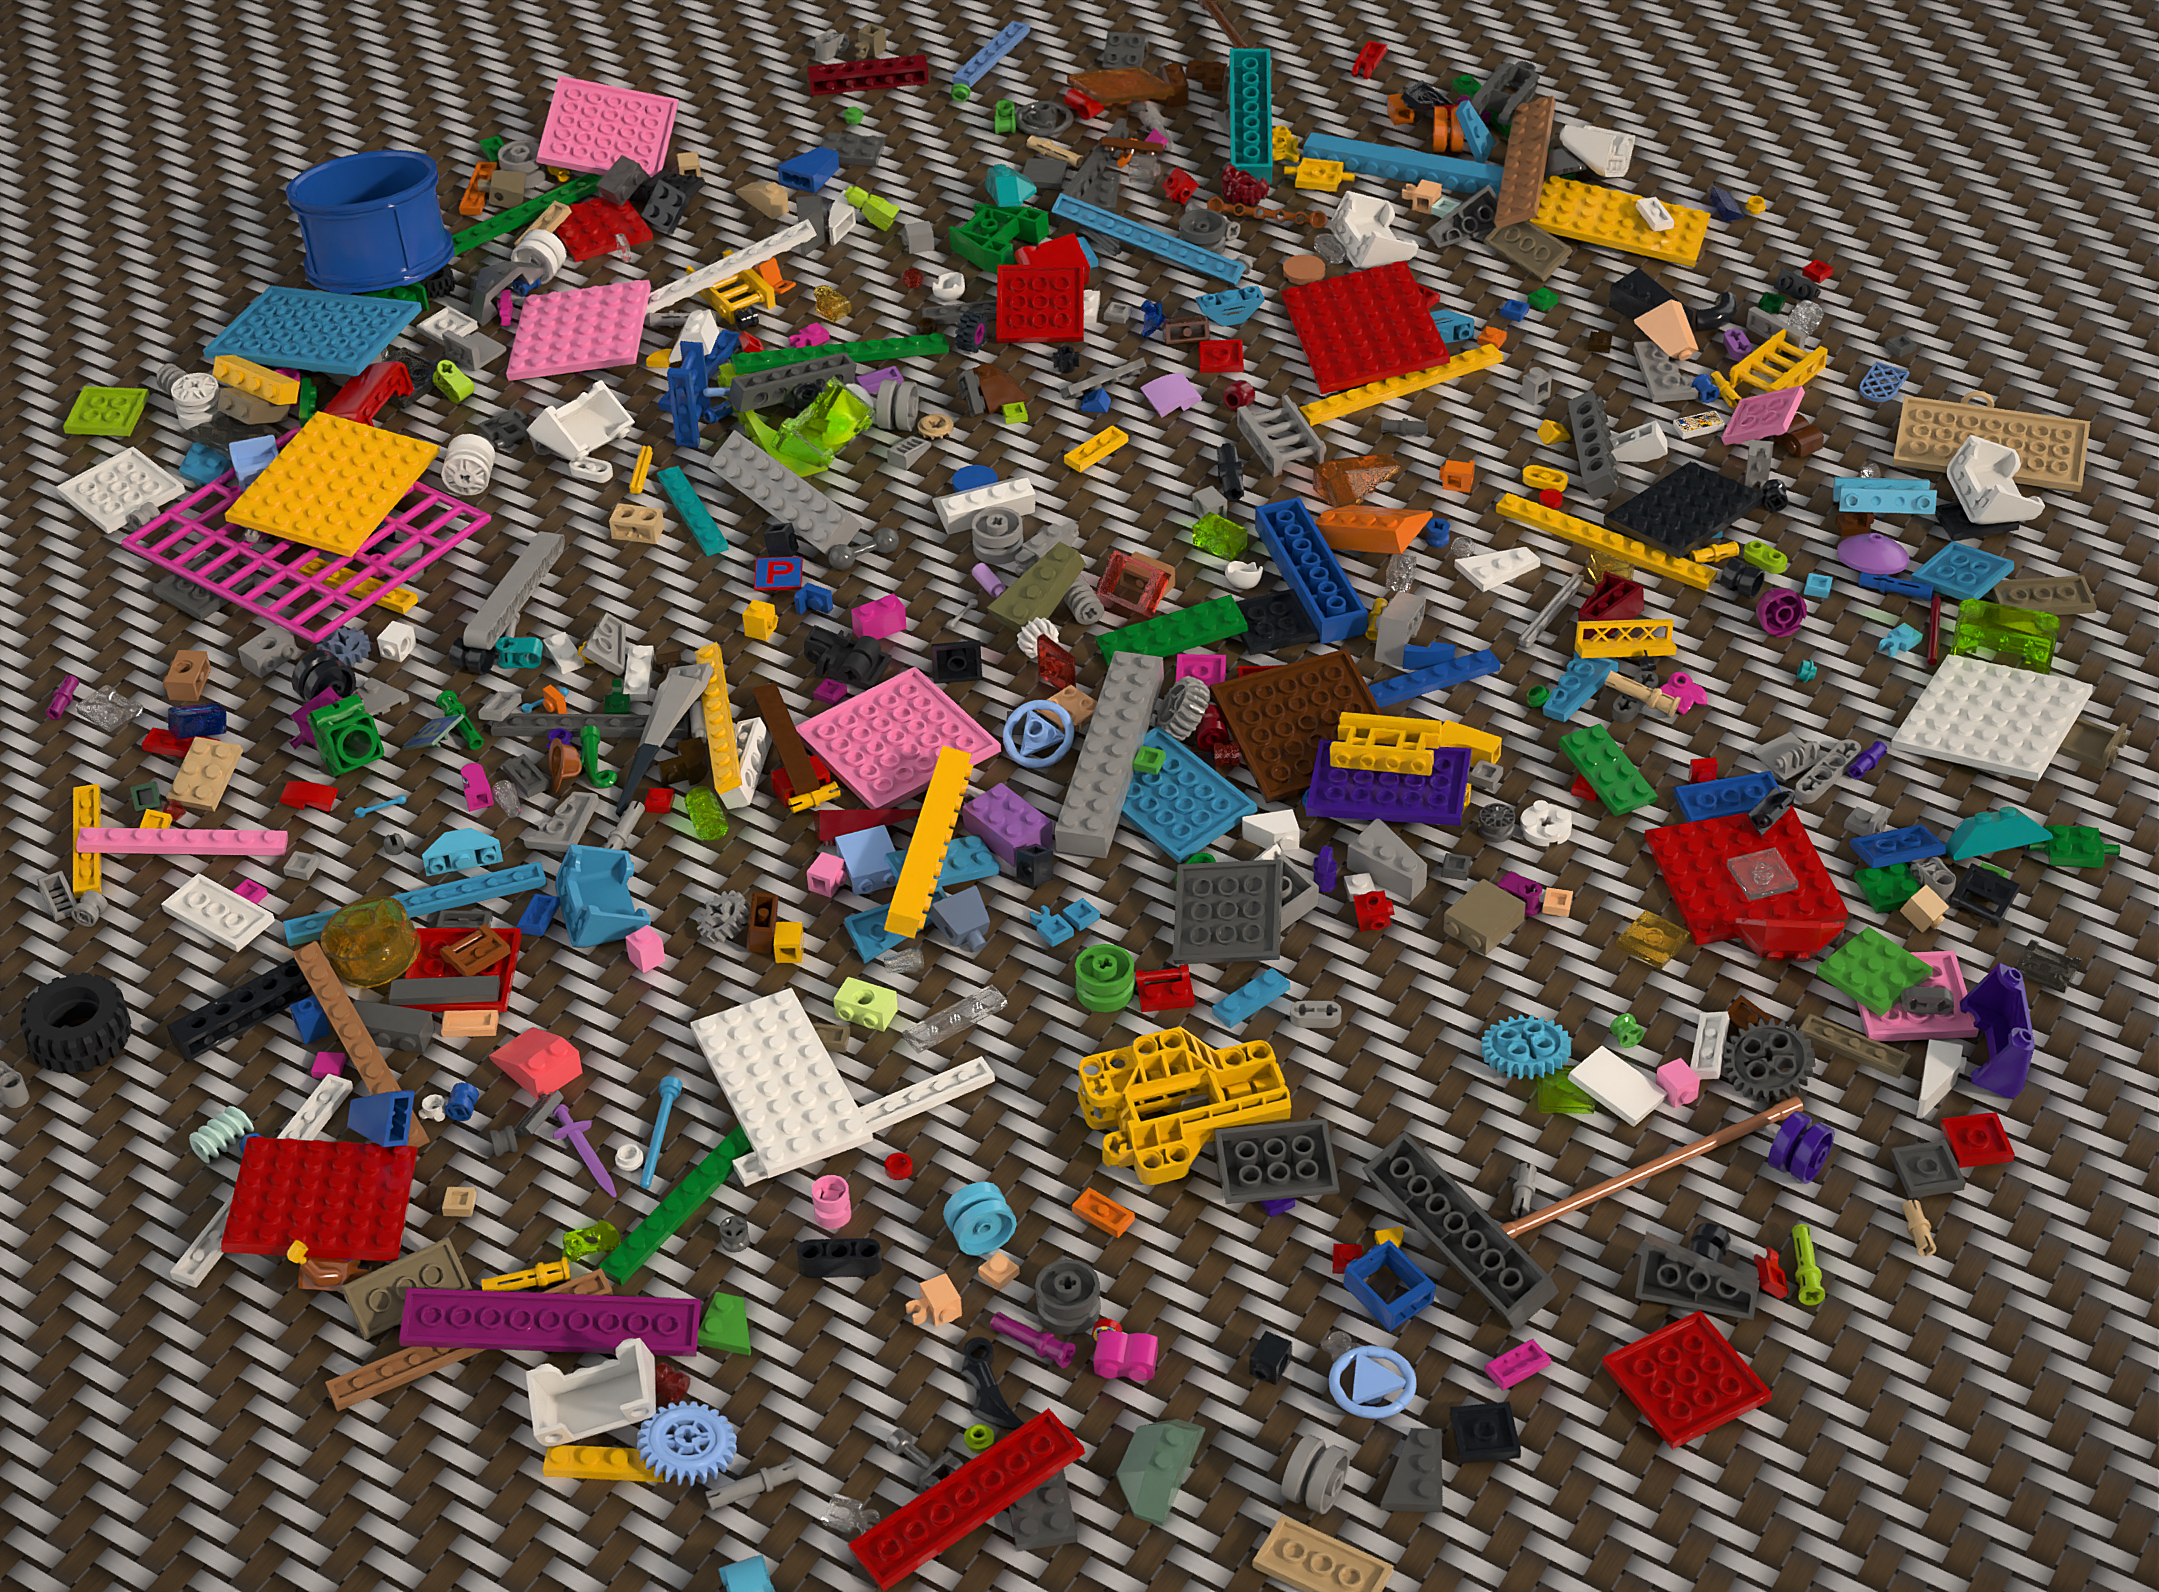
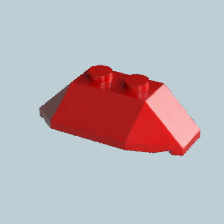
M1736 918L1733 924V931L1759 957H1767L1769 961L1794 958L1796 962H1809L1810 959H1815L1839 937L1844 929V922Z

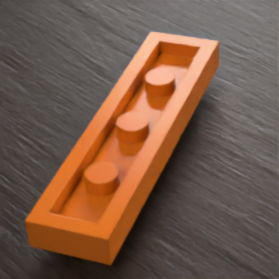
M477 162L459 206L460 214L469 216L481 215L489 193L477 191L479 179L491 180L492 172L499 170L498 162Z

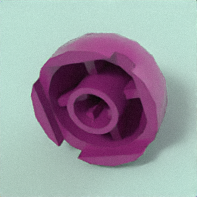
M1784 587L1770 589L1765 592L1759 599L1756 607V617L1761 627L1776 637L1790 636L1798 631L1801 627L1799 624L1807 616V605L1804 599L1793 590Z

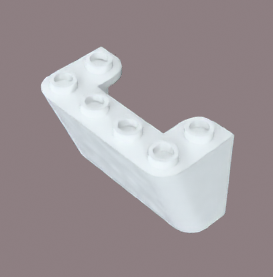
M640 1338L622 1341L615 1350L618 1360H607L602 1365L575 1370L574 1373L565 1376L558 1368L553 1367L551 1364H542L537 1366L536 1369L526 1372L534 1437L540 1444L544 1446L562 1445L643 1421L655 1415V1359Z

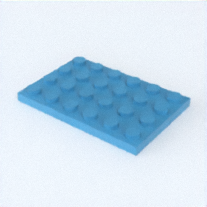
M1160 726L1146 733L1143 746L1164 750L1166 752V759L1158 775L1134 770L1121 816L1179 864L1241 823L1242 817L1251 816L1257 812V804Z

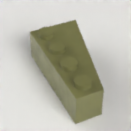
M1059 541L991 603L987 609L996 622L1020 633L1022 632L1021 627L1028 625V621L1033 622L1036 617L1039 619L1049 618L1086 566V563L1078 550Z

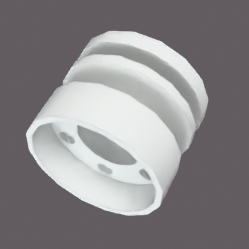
M193 373L179 378L172 385V397L180 425L184 429L190 431L210 430L224 420L226 414L217 410L220 390L217 379L212 375Z
M462 434L455 437L449 443L441 476L445 485L455 493L462 495H476L483 492L488 486L495 460V451L492 445L481 436L473 434Z

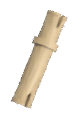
M1031 135L1027 140V147L1041 152L1043 156H1051L1058 160L1068 161V164L1076 168H1080L1084 162L1083 156L1056 146L1050 140L1045 141L1034 135Z

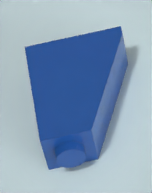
M818 147L778 166L779 184L815 194L839 170L838 151Z
M412 1090L392 1091L353 1099L350 1102L347 1126L382 1147L407 1145L415 1092Z

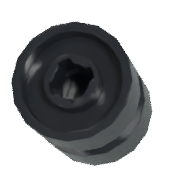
M814 383L798 385L794 390L796 421L807 426L818 424L824 417L822 388Z
M1732 558L1724 567L1720 578V586L1731 591L1738 589L1739 594L1753 599L1757 596L1763 585L1765 571L1752 565L1747 567L1745 562Z
M460 636L451 646L450 664L457 668L469 669L471 672L485 675L493 666L495 649L494 647L490 650L466 647L463 637Z
M1703 1223L1694 1229L1690 1245L1687 1249L1723 1264L1731 1238L1725 1229L1712 1223Z

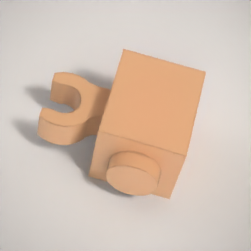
M1421 180L1417 188L1413 184H1406V190H1402V198L1413 200L1412 210L1431 214V206L1441 198L1442 184Z
M946 1273L919 1283L921 1299L912 1300L906 1304L907 1314L918 1312L912 1315L914 1325L923 1323L927 1315L930 1316L935 1327L962 1316L961 1298Z

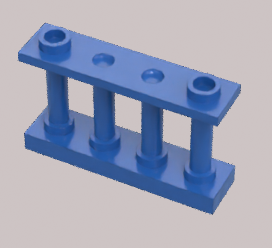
M681 341L682 366L680 369L669 368L667 371L676 446L698 448L700 445L698 420L700 417H704L703 412L707 407L711 406L710 397L703 395V390L708 388L703 343Z

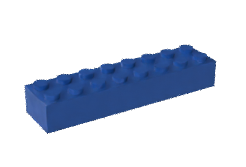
M1300 497L1255 507V530L1289 589L1294 588L1319 632L1320 643L1325 644L1365 634L1368 612Z

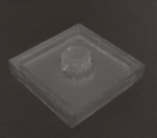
M1776 847L1727 859L1728 869L1749 901L1798 889L1799 882Z

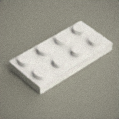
M199 873L161 904L164 912L236 952H239L275 921L271 912Z

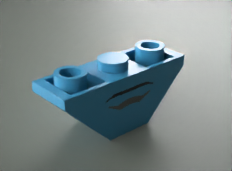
M1248 286L1242 289L1227 290L1225 292L1196 297V302L1201 312L1222 327L1244 323L1265 301L1259 286Z
M1448 310L1430 312L1444 343L1474 338L1475 321L1473 318Z

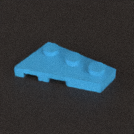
M1469 100L1462 101L1455 112L1475 161L1485 164L1496 141Z

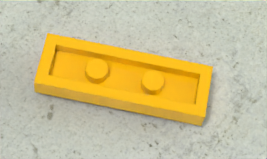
M1110 426L1064 455V463L1078 472H1082L1128 442V434L1114 426Z

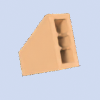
M1669 300L1634 319L1635 324L1672 358L1686 360L1692 356V353L1699 350L1680 302Z

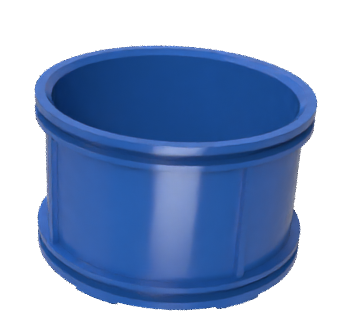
M370 151L323 162L305 170L291 180L286 188V194L290 208L297 213L307 254L303 261L307 280L313 286L328 290L331 293L351 294L353 292L382 290L400 285L406 286L425 279L426 276L445 266L454 257L455 249L452 235L444 228L436 191V185L439 181L436 162L428 155L414 151Z

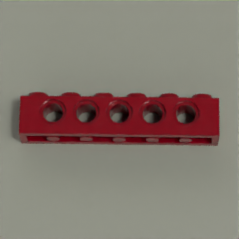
M925 54L807 66L811 96L929 84L928 65Z

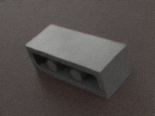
M355 1000L353 1003L376 1046L424 1053L435 1031L430 1011Z

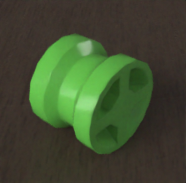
M1630 1013L1619 1015L1610 1024L1611 1033L1618 1037L1617 1041L1623 1048L1635 1046L1644 1037L1643 1029L1641 1026L1636 1025V1020Z

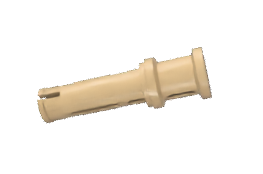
M1612 670L1605 682L1606 686L1647 703L1650 709L1656 708L1667 713L1670 718L1674 716L1681 700L1678 696L1674 698L1663 693L1660 688L1652 689Z

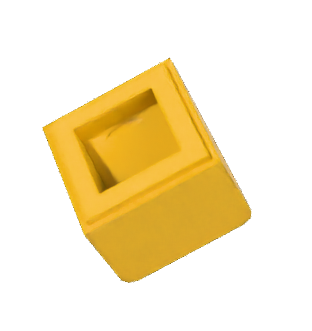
M1544 420L1537 430V435L1545 445L1568 441L1571 438L1563 424L1550 420Z

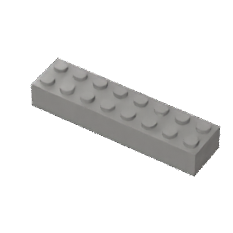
M736 430L731 433L707 465L717 475L783 524L792 523L795 533L828 557L830 550L838 544L848 545L863 525L849 512Z

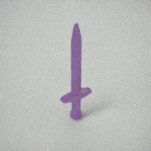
M559 1104L553 1110V1116L559 1119L563 1127L553 1132V1139L570 1138L598 1184L611 1197L615 1198L617 1194L611 1177L582 1134V1132L591 1128L592 1122L588 1120L574 1123L568 1114V1107Z

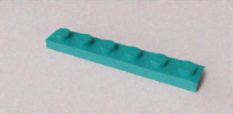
M679 466L657 472L659 482L706 556L729 550L728 542Z

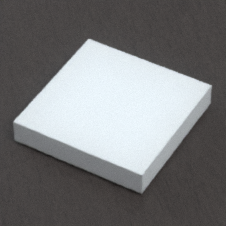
M447 306L416 326L417 332L444 346L442 333L447 330L465 337L479 328L478 321L450 306Z

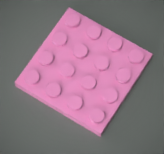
M1955 951L1911 953L1933 968L1932 976L1919 985V987L1946 988L1953 993L1954 1008L1950 1013L1942 1015L1909 1013L1903 1010L1900 1001L1880 1017L1857 1001L1866 1037L1878 1042L1977 1037L1979 1029L1974 1027L1973 1024L1976 1021L1974 1016L1969 1011L1966 1014L1962 1013L1959 1002L1968 993Z

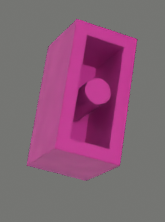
M894 593L851 610L853 632L859 639L862 636H871L878 640L907 628L905 606Z

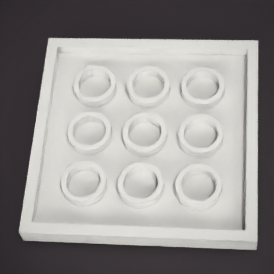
M134 447L119 453L56 487L58 495L107 534L129 523L128 515L134 510H140L141 505L151 502L156 507H159L185 493L182 483Z

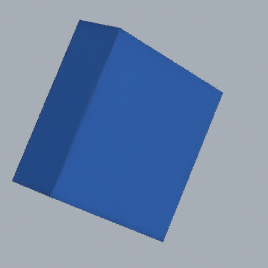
M1509 299L1501 309L1500 316L1521 322L1529 312V304Z

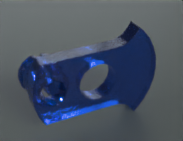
M1147 299L1140 307V310L1145 313L1144 329L1140 334L1144 338L1154 333L1166 318L1163 314V304L1159 301L1154 304L1150 299Z

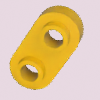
M1530 465L1523 470L1522 480L1530 487L1543 490L1552 488L1560 492L1567 488L1568 476L1564 472L1538 465Z

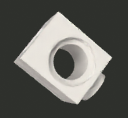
M392 621L377 638L381 657L402 662L417 645L413 627Z

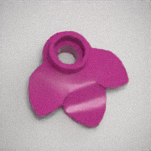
M1673 673L1669 677L1668 683L1660 687L1663 693L1674 698L1677 696L1681 698L1677 708L1681 715H1685L1693 703L1702 706L1707 704L1705 690L1693 683L1691 677L1686 673Z

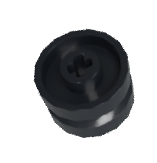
M322 649L305 655L297 663L292 674L291 683L293 690L301 698L309 702L329 686L342 698L350 696L355 690L356 677L355 673L333 653Z

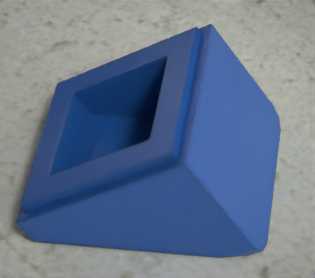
M1100 388L1084 395L1080 409L1088 412L1106 413L1108 412L1111 399L1105 390Z

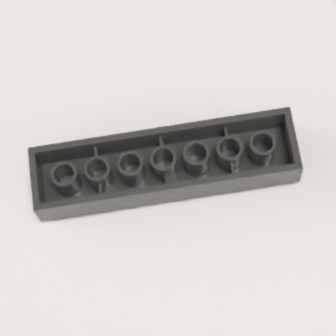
M1405 1131L1362 1168L1377 1190L1515 1331L1559 1293L1552 1278Z

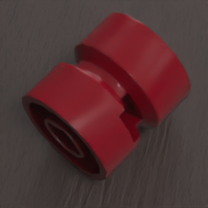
M1208 704V708L1204 712L1205 715L1201 718V723H1198L1196 726L1195 734L1201 749L1217 751L1227 745L1229 733L1219 707Z

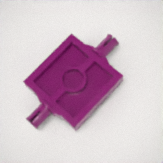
M331 686L290 715L300 731L297 736L288 741L294 749L305 741L314 745L317 749V744L306 715L310 714L311 711L328 704H334L336 701L343 699L336 694ZM356 691L355 693H357L360 696L361 700H363L361 695Z

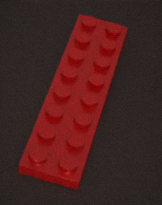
M1048 1408L847 1544L849 1550L884 1592L1084 1455V1446Z

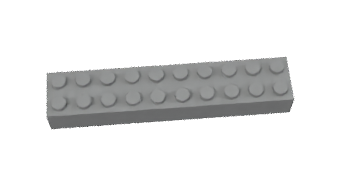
M1120 651L1114 652L1055 828L1056 851L1107 859L1126 794L1134 774L1133 761L1141 746H1143L1164 680L1163 657Z

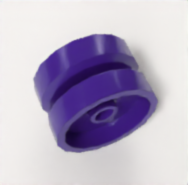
M1794 1111L1784 1121L1772 1143L1768 1156V1165L1784 1173L1790 1169L1791 1178L1803 1184L1810 1183L1819 1173L1829 1155L1835 1136L1834 1129L1819 1122L1812 1126L1811 1117L1799 1111Z

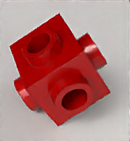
M1176 166L1161 187L1167 192L1165 196L1174 203L1179 201L1185 204L1199 184L1188 173Z
M1385 890L1370 891L1366 894L1353 896L1360 932L1381 930L1384 927L1392 926L1390 916L1395 915L1392 899L1386 900Z

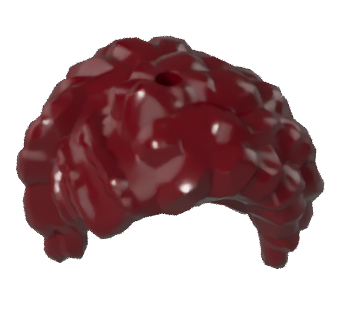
M1227 164V167L1222 170L1221 188L1224 198L1233 205L1241 203L1245 206H1253L1266 199L1269 184L1265 178H1261V181H1259L1246 170L1238 171L1231 164Z

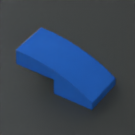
M1431 641L1430 648L1405 644L1403 669L1421 670L1455 659L1456 645Z

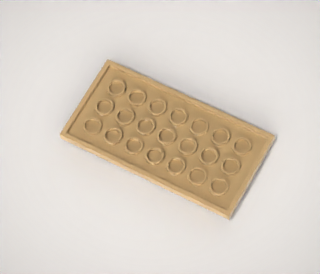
M1904 396L1892 465L1947 473V467L1967 438L1973 435L2016 450L2020 459V469L2012 477L2014 483L2081 492L2090 421Z

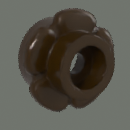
M924 317L918 320L916 331L921 335H931L937 331L938 327L935 325L933 318Z

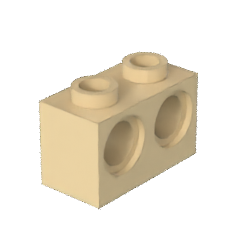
M618 503L609 520L612 539L656 544L664 529L663 512L659 508Z

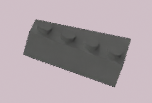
M1646 1231L1635 1298L1753 1320L1760 1281Z

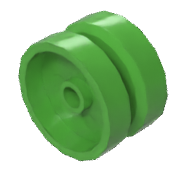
M1111 944L1093 945L1083 950L1075 963L1078 1000L1085 1007L1098 1012L1117 1011L1127 1006L1133 999L1135 992L1132 956L1125 949Z

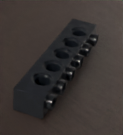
M292 958L167 1025L168 1032L174 1047L189 1062L289 1008V1005L313 995L314 992L295 958Z

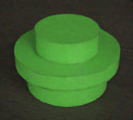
M955 84L951 87L952 98L955 101L964 102L970 97L971 90L965 84Z
M853 106L845 110L843 115L848 124L854 125L862 121L864 113L863 110Z

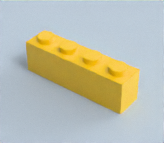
M236 355L215 356L212 376L217 380L276 405L294 404L297 402L299 381Z

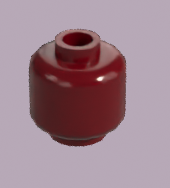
M1245 380L1234 381L1224 389L1222 394L1223 402L1233 412H1237V408L1242 406L1248 408L1255 400V390Z

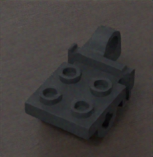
M663 168L653 177H650L644 170L647 177L629 199L643 200L645 205H647L659 179L691 197L698 193L706 184L704 177L679 175L678 173L669 174L667 168Z
M814 625L805 638L804 655L809 662L816 664L815 675L822 678L823 674L827 671L828 676L865 691L875 687L891 663L892 655L882 652L880 643L871 636H862L857 642L851 639L852 634L850 633L844 637V631L842 630L836 634Z

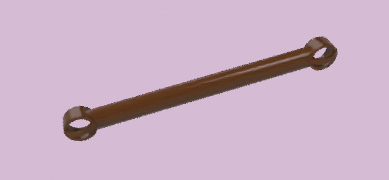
M1218 0L1197 1V4L1203 10L1210 13L1236 49H1251L1217 6Z

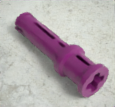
M997 1312L996 1316H993L991 1320V1329L1034 1349L1037 1356L1041 1358L1047 1357L1057 1362V1365L1063 1369L1071 1363L1075 1355L1076 1347L1070 1342L1065 1344L1055 1339L1054 1334L1050 1332H1038L1001 1312Z

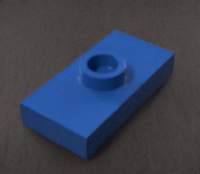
M535 894L516 927L521 928L522 934L543 936L560 906V897Z

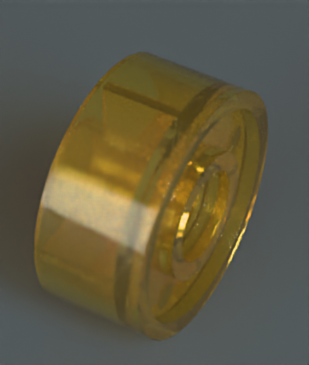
M383 895L364 897L338 910L324 926L320 939L321 947L339 980L354 988L376 987L397 978L413 964L418 956L421 944L419 934L403 904L393 897Z

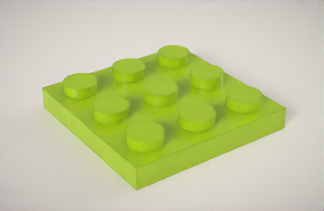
M84 386L63 426L66 434L130 436L150 397L148 389Z

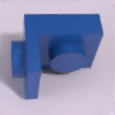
M806 583L795 594L796 613L802 615L809 607L829 614L833 609L831 590Z

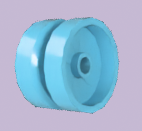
M989 1182L972 1183L961 1188L951 1196L945 1204L943 1211L944 1220L950 1231L954 1234L959 1248L969 1255H983L1000 1248L1014 1234L1017 1225L1015 1215L1010 1206L1006 1204L1002 1192L994 1183Z

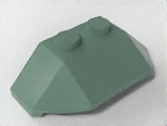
M1179 1419L1137 1427L1116 1473L1117 1480L1134 1517L1161 1526L1164 1525L1204 1435L1205 1427Z

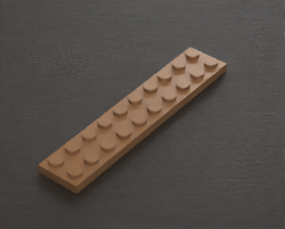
M1553 96L1541 97L1530 103H1522L1514 109L1494 221L1497 229L1535 218L1538 215L1556 104Z

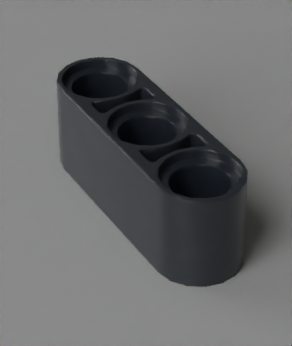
M871 1238L810 1239L801 1242L797 1247L799 1270L807 1278L871 1277L877 1275L882 1270L880 1244Z

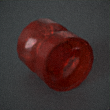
M1214 742V765L1216 767H1223L1224 764L1240 767L1238 742H1231L1226 745L1222 742Z
M661 1363L655 1368V1392L664 1393L666 1399L671 1402H679L689 1389L690 1378L682 1372L676 1373L669 1364Z

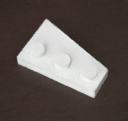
M1527 547L1456 559L1454 567L1482 592H1485L1540 567V558Z

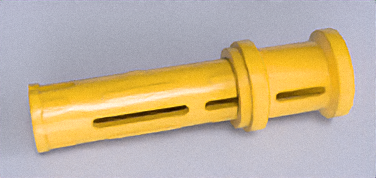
M562 1257L561 1261L544 1264L539 1262L532 1269L481 1279L483 1291L499 1292L514 1291L535 1285L547 1288L548 1284L571 1281V1273L567 1257Z

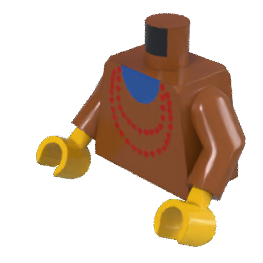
M298 1240L294 1241L287 1252L289 1260L300 1264L298 1288L342 1291L340 1287L373 1272L372 1266L362 1265L360 1260L304 1257L308 1248Z

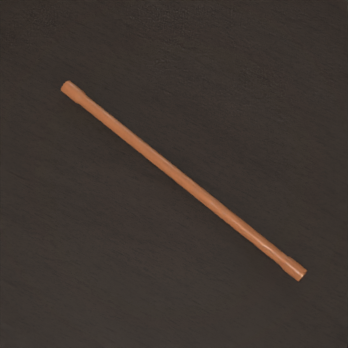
M1797 1096L1776 1104L1771 1109L1518 1220L1500 1225V1227L1514 1239L1526 1231L1776 1121L1787 1119L1794 1111L1802 1112L1804 1109L1803 1103Z

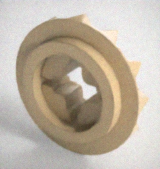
M931 414L920 419L918 431L924 438L931 437L932 440L935 438L942 439L943 436H950V432L954 431V424L952 419L946 415Z

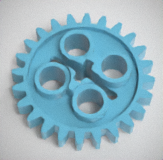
M1519 1015L1518 1020L1509 1016L1508 1022L1498 1020L1499 1026L1491 1024L1490 1030H1485V1037H1482L1481 1048L1484 1062L1490 1064V1069L1497 1068L1498 1074L1507 1071V1077L1509 1078L1514 1074H1518L1519 1079H1522L1524 1075H1528L1530 1079H1533L1534 1074H1538L1543 1078L1546 1071L1554 1074V1068L1562 1069V1063H1568V1057L1571 1056V1038L1568 1037V1031H1562V1025L1554 1026V1020L1546 1023L1543 1016L1538 1020H1534V1015H1530L1528 1019H1524L1523 1015Z

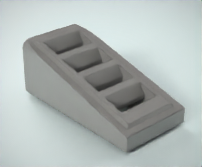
M910 436L887 451L888 464L908 470L931 447V442Z
M59 871L37 879L39 891L54 920L59 921L72 916V910L77 905V902L63 872ZM61 887V889L49 893L50 890ZM63 893L65 894L63 896L52 899V897ZM68 899V902H65V903H62V904H59V905L55 906L56 903H59V902H62V901ZM69 906L72 907V908L66 909V910L61 911V912H58V911H57V910H60V909H63V908H66V907H69Z

